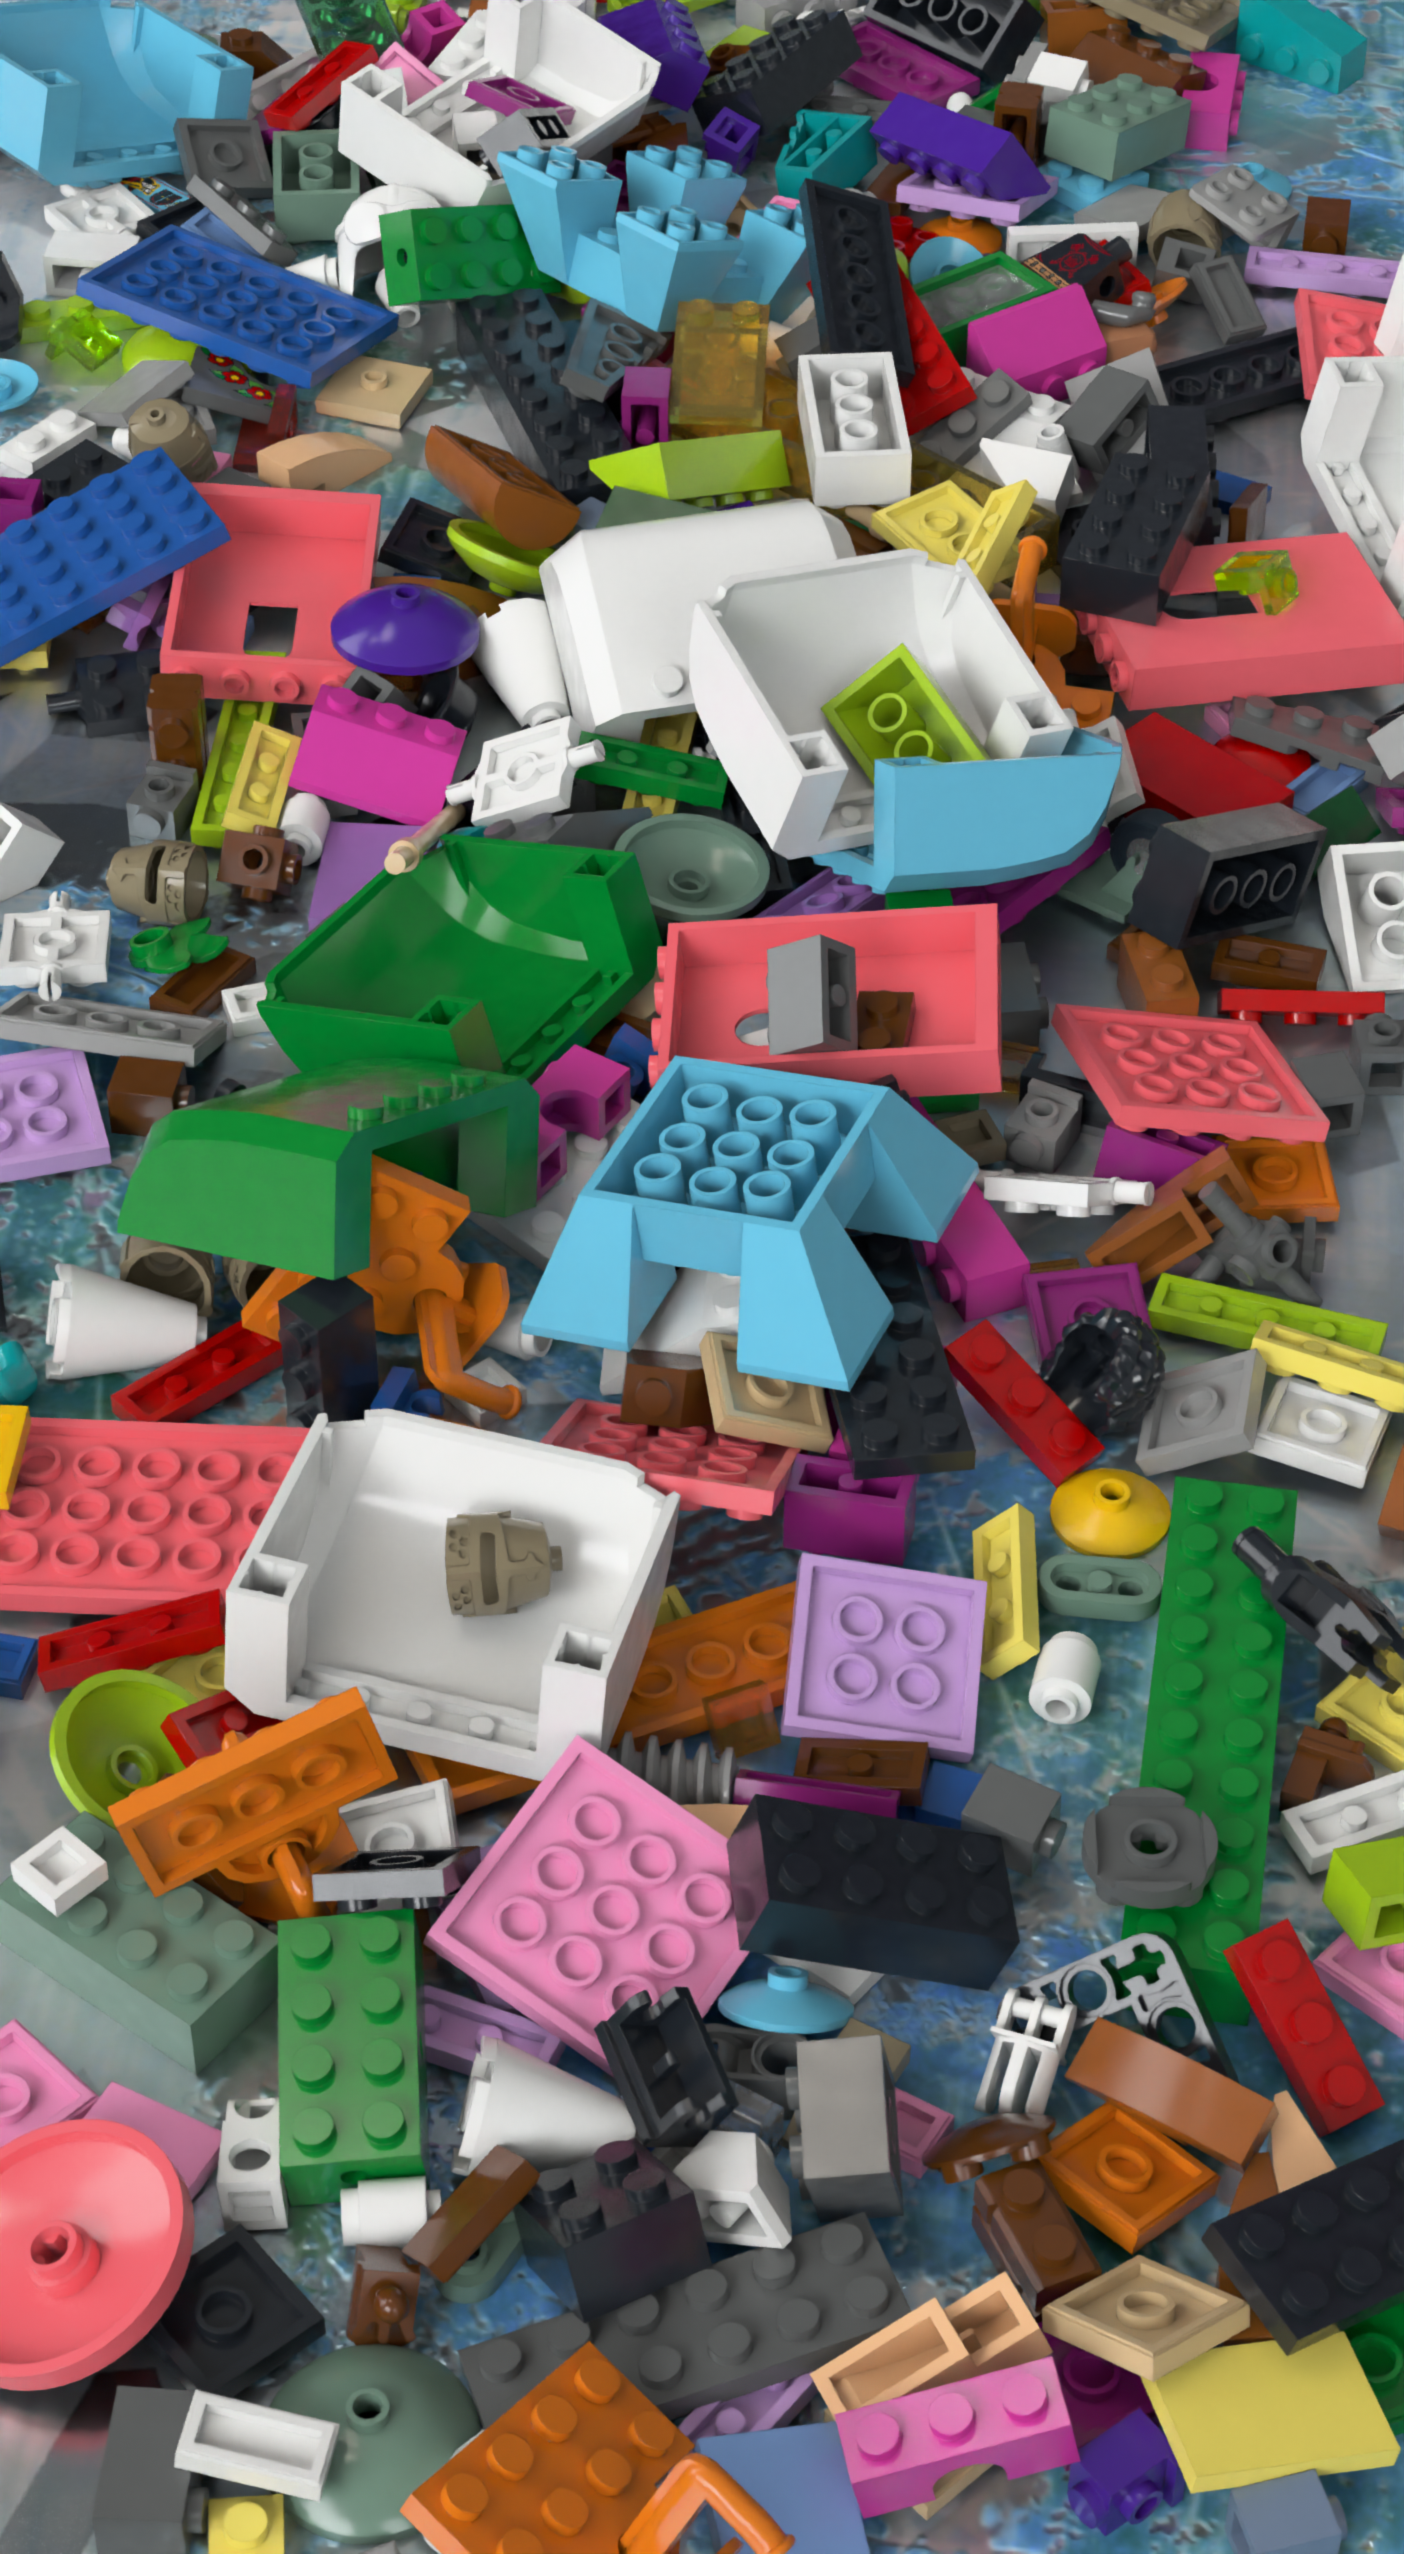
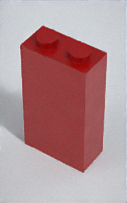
M1153 712L1125 730L1146 803L1126 812L1124 818L1145 808L1166 811L1181 821L1278 802L1293 810L1295 791L1156 712Z

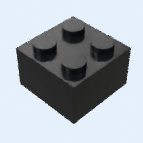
M635 2137L627 2141L621 2140L607 2143L598 2148L593 2156L566 2168H555L541 2172L539 2181L513 2209L528 2266L584 2324L712 2266L694 2191Z

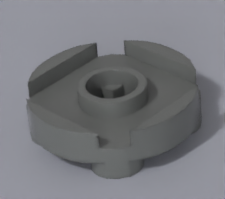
M1135 1787L1121 1790L1111 1795L1108 1806L1100 1809L1096 1815L1095 1809L1090 1813L1084 1824L1081 1856L1087 1875L1096 1884L1097 1896L1109 1905H1130L1146 1909H1162L1173 1906L1190 1907L1200 1901L1203 1896L1204 1887L1214 1874L1218 1837L1212 1820L1203 1811L1200 1818L1194 1811L1185 1807V1797L1162 1788ZM1149 1840L1154 1841L1156 1850L1164 1852L1145 1854L1138 1850L1141 1847L1142 1841Z

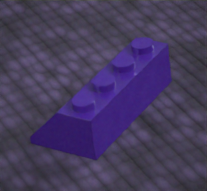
M643 0L599 16L597 22L661 63V69L650 96L688 113L711 68L694 22L688 13L689 9L676 0H666L665 2L662 0Z
M903 92L897 94L869 131L880 145L878 152L888 162L894 165H898L899 162L904 163L923 176L926 173H930L948 186H953L954 184L961 185L977 197H982L984 194L1003 201L1044 195L1051 188L1013 133Z

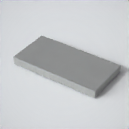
M22 991L0 1006V1039L119 1057L121 1055L185 1062L186 1067L193 1068L226 1041L227 1023L224 1020L63 996L53 1001L52 995H50L48 1002L43 1000L39 993Z

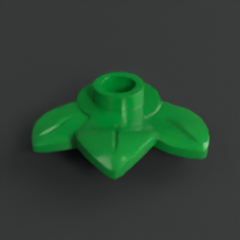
M210 917L179 924L171 930L164 926H158L137 933L129 940L131 951L128 954L131 965L135 968H144L146 972L157 974H171L188 969L192 962L204 963L216 958L226 950L230 940L228 936L206 934L211 926Z

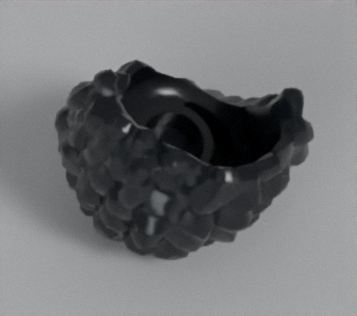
M1112 1307L1103 1308L1095 1315H1092L1090 1312H1084L1075 1323H1068L1063 1327L1062 1340L1056 1344L1055 1350L1049 1352L1041 1362L1038 1375L1090 1432L1099 1439L1111 1432H1125L1129 1425L1136 1424L1142 1419L1143 1412L1151 1409L1154 1398L1162 1389L1161 1382L1166 1380L1164 1368L1166 1356L1160 1347V1340L1157 1334L1139 1316H1134L1127 1310H1118Z

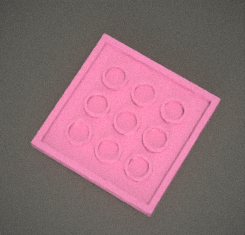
M576 1735L428 1931L423 1942L424 1945L549 2033L560 2038L562 2042L613 2078L614 2075L594 2030L601 2021H607L629 1998L643 1990H648L652 2000L651 2006H653L662 1995L673 1987L689 1988L703 2020L719 1998V1995L724 1991L751 1953L739 1950L726 1845L729 1839L579 1735Z

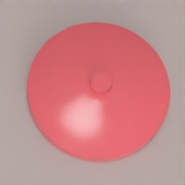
M68 2120L30 2131L0 2148V2388L15 2391L46 2390L70 2384L100 2371L132 2349L159 2321L176 2295L187 2271L192 2253L195 2227L193 2204L187 2185L175 2165L164 2151L142 2132L130 2126L108 2120Z

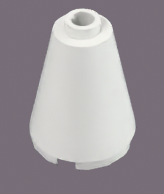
M533 598L508 600L499 604L501 611L488 619L486 613L482 614L478 618L480 623V641L477 649L471 655V659L521 727L527 723L534 727L570 716L569 698L546 601Z
M56 1264L55 1271L59 1280H52L46 1328V1345H54L53 1361H45L46 1379H58L60 1381L160 1367L206 1341L207 1317L198 1316L196 1304L73 1264Z
M482 2036L480 2040L481 2053L476 2052L460 2113L458 2128H461L464 2134L460 2149L453 2148L451 2172L468 2176L496 2145H500L525 2158L541 2173L549 2169L566 2168L593 2156L598 2148L613 2141H627L635 2137L640 2143L642 2142L623 2099L499 2038Z

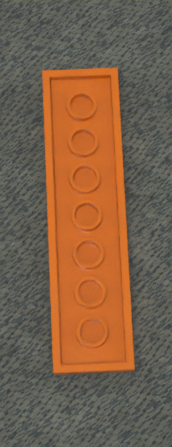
M796 1581L654 1627L633 1688L609 1748H617L625 1731L632 1732L635 1751L642 1752L650 1735L658 1736L660 1747L674 1742L676 1738L683 1739L783 1705ZM404 1749L422 1784L447 1778L453 1794L455 1815L537 1788L542 1782Z

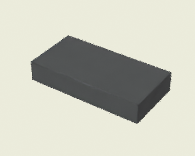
M1232 254L1194 263L1189 274L1224 346L1263 336L1267 326Z

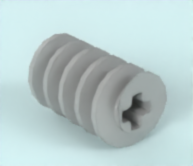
M625 1731L617 1748L611 1747L607 1751L606 1755L678 1805L733 1803L735 1777L739 1772L734 1747L727 1746L719 1762L713 1763L708 1743L702 1742L693 1759H686L683 1739L676 1738L666 1756L660 1753L657 1735H650L645 1747L640 1752L635 1751L632 1732Z

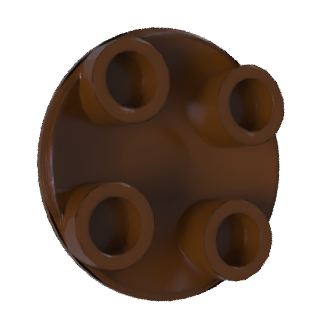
M998 2113L985 2116L960 2126L938 2141L922 2157L921 2161L929 2169L938 2170L942 2174L945 2184L969 2180L985 2172L983 2161L1009 2153L1012 2162H1022L1050 2152L1052 2147L1048 2135L1054 2130L1056 2120L1053 2116L1035 2113Z

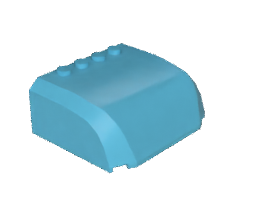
M32 0L0 3V151L53 186L67 184L75 187H84L88 185V182L100 180L118 183L122 181V178L156 177V174L160 173L184 175L173 131L176 119L247 120L254 67L142 0H135L134 7L111 5V0Z
M1074 727L1062 754L1059 756L941 763L926 756L875 759L874 844L809 857L813 858L814 864L830 866L834 874L848 875L852 877V883L869 885L872 887L873 893L882 895L914 890L983 886L1036 875L1070 865L1092 846L1107 816L1121 764L1122 744Z

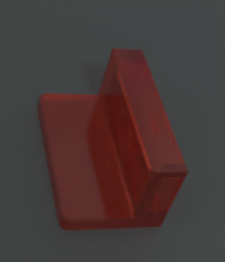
M278 384L268 424L243 418L232 460L233 469L240 472L258 473L256 452L279 441L296 436L299 425L296 385Z

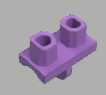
M174 572L111 606L104 622L128 633L122 647L132 652L137 651L149 626L158 636L163 638L169 598H163L173 578Z

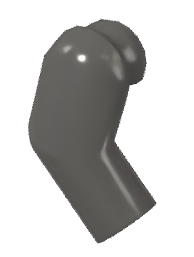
M1136 290L1132 294L1131 306L1095 299L1091 308L1097 323L1124 328L1151 320L1156 310H1153L1156 296L1154 293Z

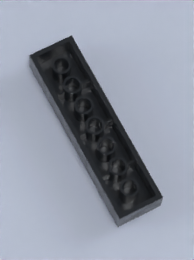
M521 288L509 294L497 296L478 295L470 300L455 302L457 350L514 456L576 506L589 497L607 503L612 489L590 470L588 460L632 450L633 448L606 401L601 403L595 399H581L573 395L568 390V387L560 384L573 343L542 289Z

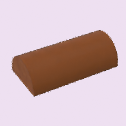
M431 425L425 443V459L430 473L442 486L509 543L525 550H542L559 543L572 531L581 515L580 508L512 453L441 426Z

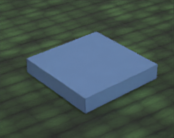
M836 2421L698 2438L695 2442L696 2446L693 2449V2453H700L717 2461L773 2517L786 2535H794L796 2539L795 2544L785 2554H870L860 2508L850 2482ZM707 2503L705 2511L714 2553L716 2554L727 2542L736 2536L744 2544L738 2554H755L747 2542Z

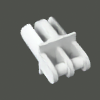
M1008 1989L996 2026H991L990 2029L995 2041L974 2110L990 2114L995 2108L1000 2092L999 2113H1022L1025 2107V2113L1044 2114L1058 2065L1066 2066L1067 2063L1065 2054L1076 2020V2005L1066 2003L1064 2008L1061 2009L1048 2005L1047 1997L1038 1995L1035 2001L1021 1998L1020 1990ZM1015 2017L1028 2020L1024 2034L1011 2031ZM1043 2025L1057 2028L1053 2042L1039 2039Z

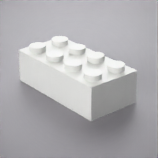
M892 352L798 355L797 405L814 504L818 507L826 506L833 509L844 508L848 505L888 507L910 497L912 452Z

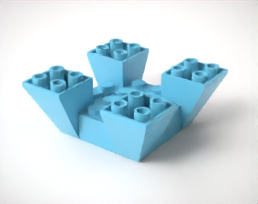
M520 145L518 146V151L498 152L497 161L538 270L589 297L622 311L629 318L655 332L745 329L749 323H753L759 317L782 324L811 295L805 284L811 281L800 203L796 205V209H789L777 204H766L765 209H748L745 211L739 239L728 234V227L725 224L746 188L747 179L732 172V165L729 163L703 158V151L698 148L678 145L677 151H671L661 146L647 145L646 151H627L625 161L629 211L616 213L623 180L607 173V167L604 164L591 160H581L576 157V150L560 145L551 146L550 151Z
M675 1055L578 1195L521 1322L522 1333L630 1352L677 1280L675 1266L722 1273L729 1276H739L738 1372L850 1392L892 1321L894 1311L892 1304L844 1229L850 1228L862 1232H874L910 1238L917 1241L938 1243L979 1173L978 1163L890 1087Z

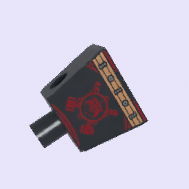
M1077 233L1022 261L1021 264L1056 286L1057 290L1078 283L1083 287L1089 304L1092 307L1095 299L1114 302L1123 294L1125 287L1119 267L1131 260L1133 254L1130 246L1121 236H1117L1104 246H1100L1086 234Z

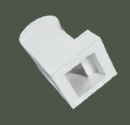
M279 2097L260 2100H228L226 2118L222 2122L216 2181L224 2231H230L239 2224L246 2230L288 2229L287 2190L279 2168Z

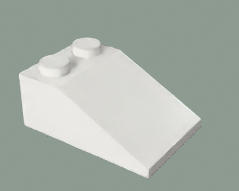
M1404 841L1330 845L1317 869V877L1324 920L1349 992L1404 993Z
M686 1267L676 1270L677 1280L632 1349L701 1356L699 1344L707 1331L738 1337L740 1277ZM604 1348L600 1378L602 1396L622 1393L627 1352Z

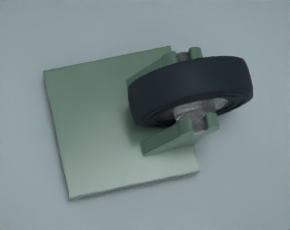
M1145 808L1130 814L1118 825L1113 835H1111L1110 851L1107 850L1106 853L1100 855L1095 860L1092 866L1081 870L1062 885L1056 895L1095 911L1109 919L1125 924L1133 905L1132 894L1134 888L1142 879L1150 856L1148 848L1153 835L1159 830L1160 824L1181 820L1166 811L1155 808Z

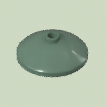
M685 813L651 817L638 822L626 830L614 848V851L636 853L653 914L668 921L684 923L731 920L754 908L761 901L768 887L770 866L761 846L741 829L716 818Z
M366 2344L345 2347L320 2356L288 2379L277 2392L269 2406L340 2424L337 2444L320 2502L271 2490L270 2492L271 2494H283L285 2513L297 2524L318 2536L336 2542L353 2545L385 2544L393 2540L399 2541L418 2534L420 2531L399 2510L412 2492L443 2467L460 2446L480 2432V2423L475 2404L466 2387L451 2370L432 2357L410 2348L390 2344ZM368 2411L379 2413L372 2419H362L357 2416Z

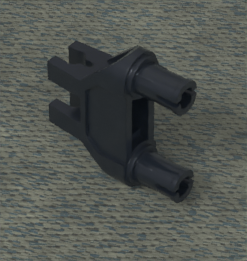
M1249 1527L1237 1536L1232 1545L1233 1554L1261 1581V1595L1263 1599L1283 1620L1317 1646L1347 1673L1359 1679H1362L1365 1675L1380 1689L1391 1694L1397 1691L1402 1684L1388 1672L1387 1659L1381 1654L1380 1650L1385 1651L1387 1649L1393 1653L1396 1652L1404 1660V1630L1397 1623L1393 1612L1373 1592L1363 1586L1359 1589L1350 1585L1324 1560L1312 1562L1303 1556H1288L1259 1527Z

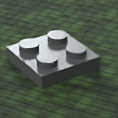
M176 119L173 131L187 185L194 174L208 181H212L215 176L232 186L236 190V194L244 198L271 199L273 195V178L258 120Z

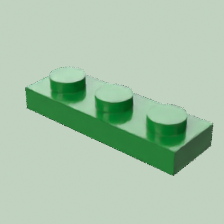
M581 731L579 745L596 739L601 741L605 749V756H603L605 760L579 767L574 778L587 780L597 785L606 784L638 791L644 795H657L685 801L695 806L722 808L728 775L720 760Z

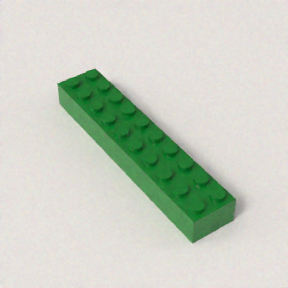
M1175 1476L1139 1787H1156L1173 1791L1185 1797V1807L1194 1811L1200 1818L1203 1811L1215 1826L1218 1837V1850L1214 1874L1204 1887L1203 1896L1198 1903L1190 1907L1173 1906L1162 1909H1146L1125 1905L1121 1941L1133 1935L1150 1931L1162 1932L1175 1939L1182 1949L1213 2022L1248 2026L1251 2005L1222 1951L1259 1932L1286 1621L1263 1599L1261 1595V1581L1233 1554L1232 1545L1243 1530L1256 1526L1260 1530L1262 1529L1288 1556L1292 1555L1298 1490ZM1149 1840L1142 1841L1141 1847L1138 1850L1145 1854L1164 1852L1156 1850L1154 1841ZM1142 1945L1143 1958L1140 1961L1117 1969L1122 1977V1981L1124 1982L1145 1973H1151L1156 1982L1160 1980L1157 1968L1166 1963L1162 1952L1150 1953L1145 1945ZM1124 1985V1995L1128 1997L1131 1995V1992ZM1131 2006V2007H1128V2008H1126V2009H1124V2010L1134 2011L1133 2008H1132V2006ZM1172 2007L1164 2014L1193 2019L1189 2012L1178 2007Z

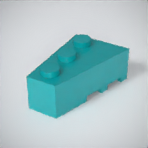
M1240 0L1235 54H1240L1241 61L1337 95L1364 76L1368 39L1331 11L1326 10L1322 12L1307 0Z
M805 109L797 111L796 126H791L789 131L790 142L789 144H784L775 166L778 195L800 200L799 190L805 178L843 189L853 188L878 164L875 138L869 132L873 127L872 116Z

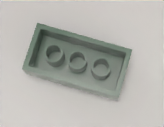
M84 1810L65 1828L107 1862L109 1879L60 1916L56 1917L14 1882L13 1876L10 1875L0 1884V1943L197 2076L278 1998V1936L193 1880L155 1898L119 1832Z

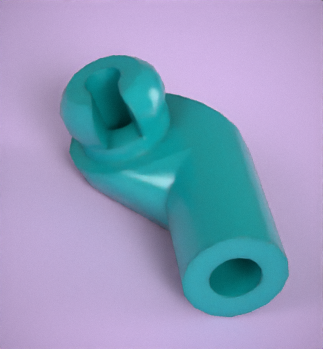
M9 1341L0 1346V1405L19 1406L36 1391L38 1385L37 1375L23 1346L19 1342Z

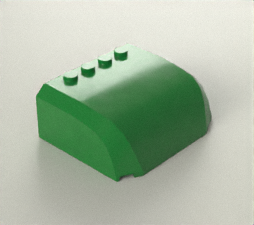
M444 834L439 837L442 846L425 854L421 863L412 871L394 875L384 868L268 973L264 984L268 992L265 1000L258 1001L256 1004L259 1014L283 1052L301 1072L347 1059L406 1058L432 1060L522 1077L532 1085L544 1074V1071L551 1062L558 1061L574 1044L583 1048L586 1047L592 1038L611 1019L619 1015L621 1009L654 978L658 964L657 949L658 946H663L636 853Z
M365 1058L338 1061L173 1110L153 1123L142 1145L118 1218L117 1233L336 1280L370 1267L372 1154L412 1172H423V1177L469 1196L470 1209L473 1212L506 1218L536 1207L540 1095L522 1077L432 1060Z

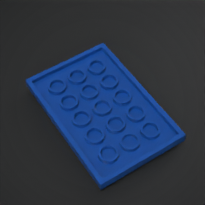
M173 224L79 277L77 281L76 295L92 301L100 309L117 311L131 317L132 321L137 324L152 325L169 332L170 336L174 339L194 342L208 348L209 352L216 356L231 357L247 364L253 371L273 374L285 379L289 385L300 389H311L397 331L399 314Z
M161 446L152 451L139 453L129 464L111 474L106 473L97 476L89 483V486L70 496L55 499L48 505L47 509L29 519L18 520L10 524L5 532L0 534V667L232 540L221 519Z

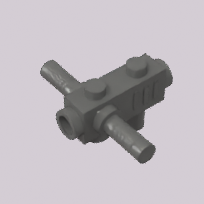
M1216 1181L1206 1184L1200 1190L1198 1197L1224 1226L1210 1234L1214 1242L1196 1252L1202 1262L1189 1278L1214 1284L1222 1273H1228L1248 1286H1253L1259 1278H1264L1266 1281L1274 1280L1293 1302L1320 1308L1323 1300L1292 1266L1297 1257V1249L1301 1245L1289 1233L1291 1231L1289 1224L1276 1215H1273L1270 1220H1261L1249 1213H1244Z

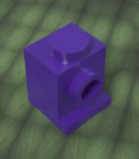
M724 106L702 135V139L706 141L704 151L708 152L707 160L714 159L732 165L731 171L742 176L755 160L760 125Z
M1140 2408L1078 2449L1080 2461L1070 2464L1067 2490L1069 2503L1076 2516L1084 2525L1091 2529L1097 2527L1105 2537L1127 2521L1135 2525L1148 2518L1157 2509L1162 2498L1171 2508L1183 2500L1185 2479L1166 2435Z

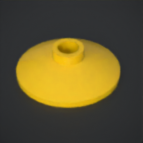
M1099 1468L1078 1473L1062 1483L1051 1499L1050 1521L1055 1533L1067 1546L1083 1555L1121 1559L1137 1558L1159 1546L1169 1531L1171 1509L1166 1496L1154 1483L1130 1471Z

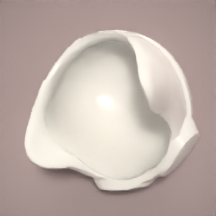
M391 183L369 190L353 201L344 215L342 223L335 230V240L338 244L339 291L353 296L356 280L365 275L380 272L384 268L378 215L407 209L442 207L438 204L437 200L421 189ZM455 302L447 303L450 312L454 314L456 312Z

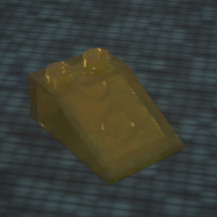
M694 299L689 302L679 301L675 326L669 423L762 427L770 349V305L757 304L753 301H739L737 303H712L706 299Z

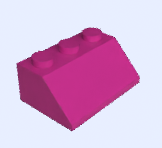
M1078 283L968 322L966 368L985 377H989L1000 368L1025 390L1036 394L1049 395L1059 402L1069 399L1065 381L1106 365L1107 344L1084 289Z
M322 684L313 705L288 786L410 826H424L443 810L446 801V786L452 782L467 731L454 727L451 723L442 719H429L405 711L401 706L393 703H380L359 696L347 688L331 687Z

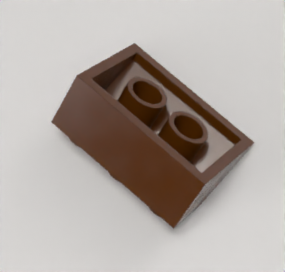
M1108 24L1105 29L1089 31L1069 56L1088 61L1089 80H1093L1094 85L1106 83L1117 78L1120 74L1128 73L1140 76L1142 82L1154 87L1174 89L1176 95L1180 97L1183 96L1184 90L1203 91L1207 75L1206 70L1192 64V58L1183 54L1166 52L1161 49L1162 45L1159 42L1151 39H1139L1130 34L1131 30L1128 27L1119 24Z

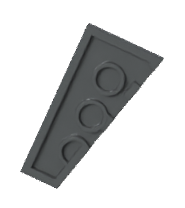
M590 297L560 384L568 387V390L573 395L581 399H595L603 403L623 386L625 366L646 367L667 349L673 334L669 332H655L629 318L622 311Z

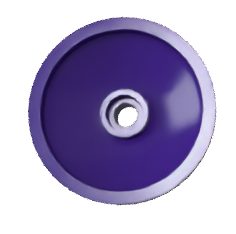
M413 583L389 584L364 591L352 597L336 611L330 625L332 644L343 658L361 668L390 675H424L452 668L468 659L475 652L480 641L479 620L466 604L447 592Z

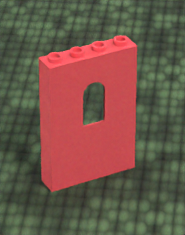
M190 482L224 523L232 540L174 571L160 650V673L203 676L204 697L212 699L258 702L274 701V703L314 705L322 684L331 687H342L357 665L343 658L334 648L331 641V620L336 611L352 597L373 589V577L376 576L380 542L381 495ZM250 605L298 608L293 647L287 657L247 655L244 652L243 647Z
M1347 532L1193 546L1170 596L1244 589L1258 613L1179 619L1162 611L1156 626L1074 610L1078 617L1081 633L1088 635L1094 647L1097 662L1104 665L1109 674L1113 691L1119 693L1128 711L1232 701L1233 696L1245 699L1248 696L1274 697L1404 683V621Z
M997 903L668 923L667 946H658L657 949L659 978L664 979V982H655L654 986L656 1013L661 1015V1018H652L651 1023L653 1050L658 1052V1055H649L648 1060L651 1089L674 1056L677 1055L864 1084L892 1074L897 1080L900 1091L905 1090L909 1097L1002 1092L1001 939ZM819 934L855 948L857 999L859 991L886 990L891 992H914L916 1012L908 1047L769 1055V1045L755 1046L746 1044L735 1033L738 1025L746 1018L756 1014L769 1013L768 989L766 986V976L768 973L767 949Z

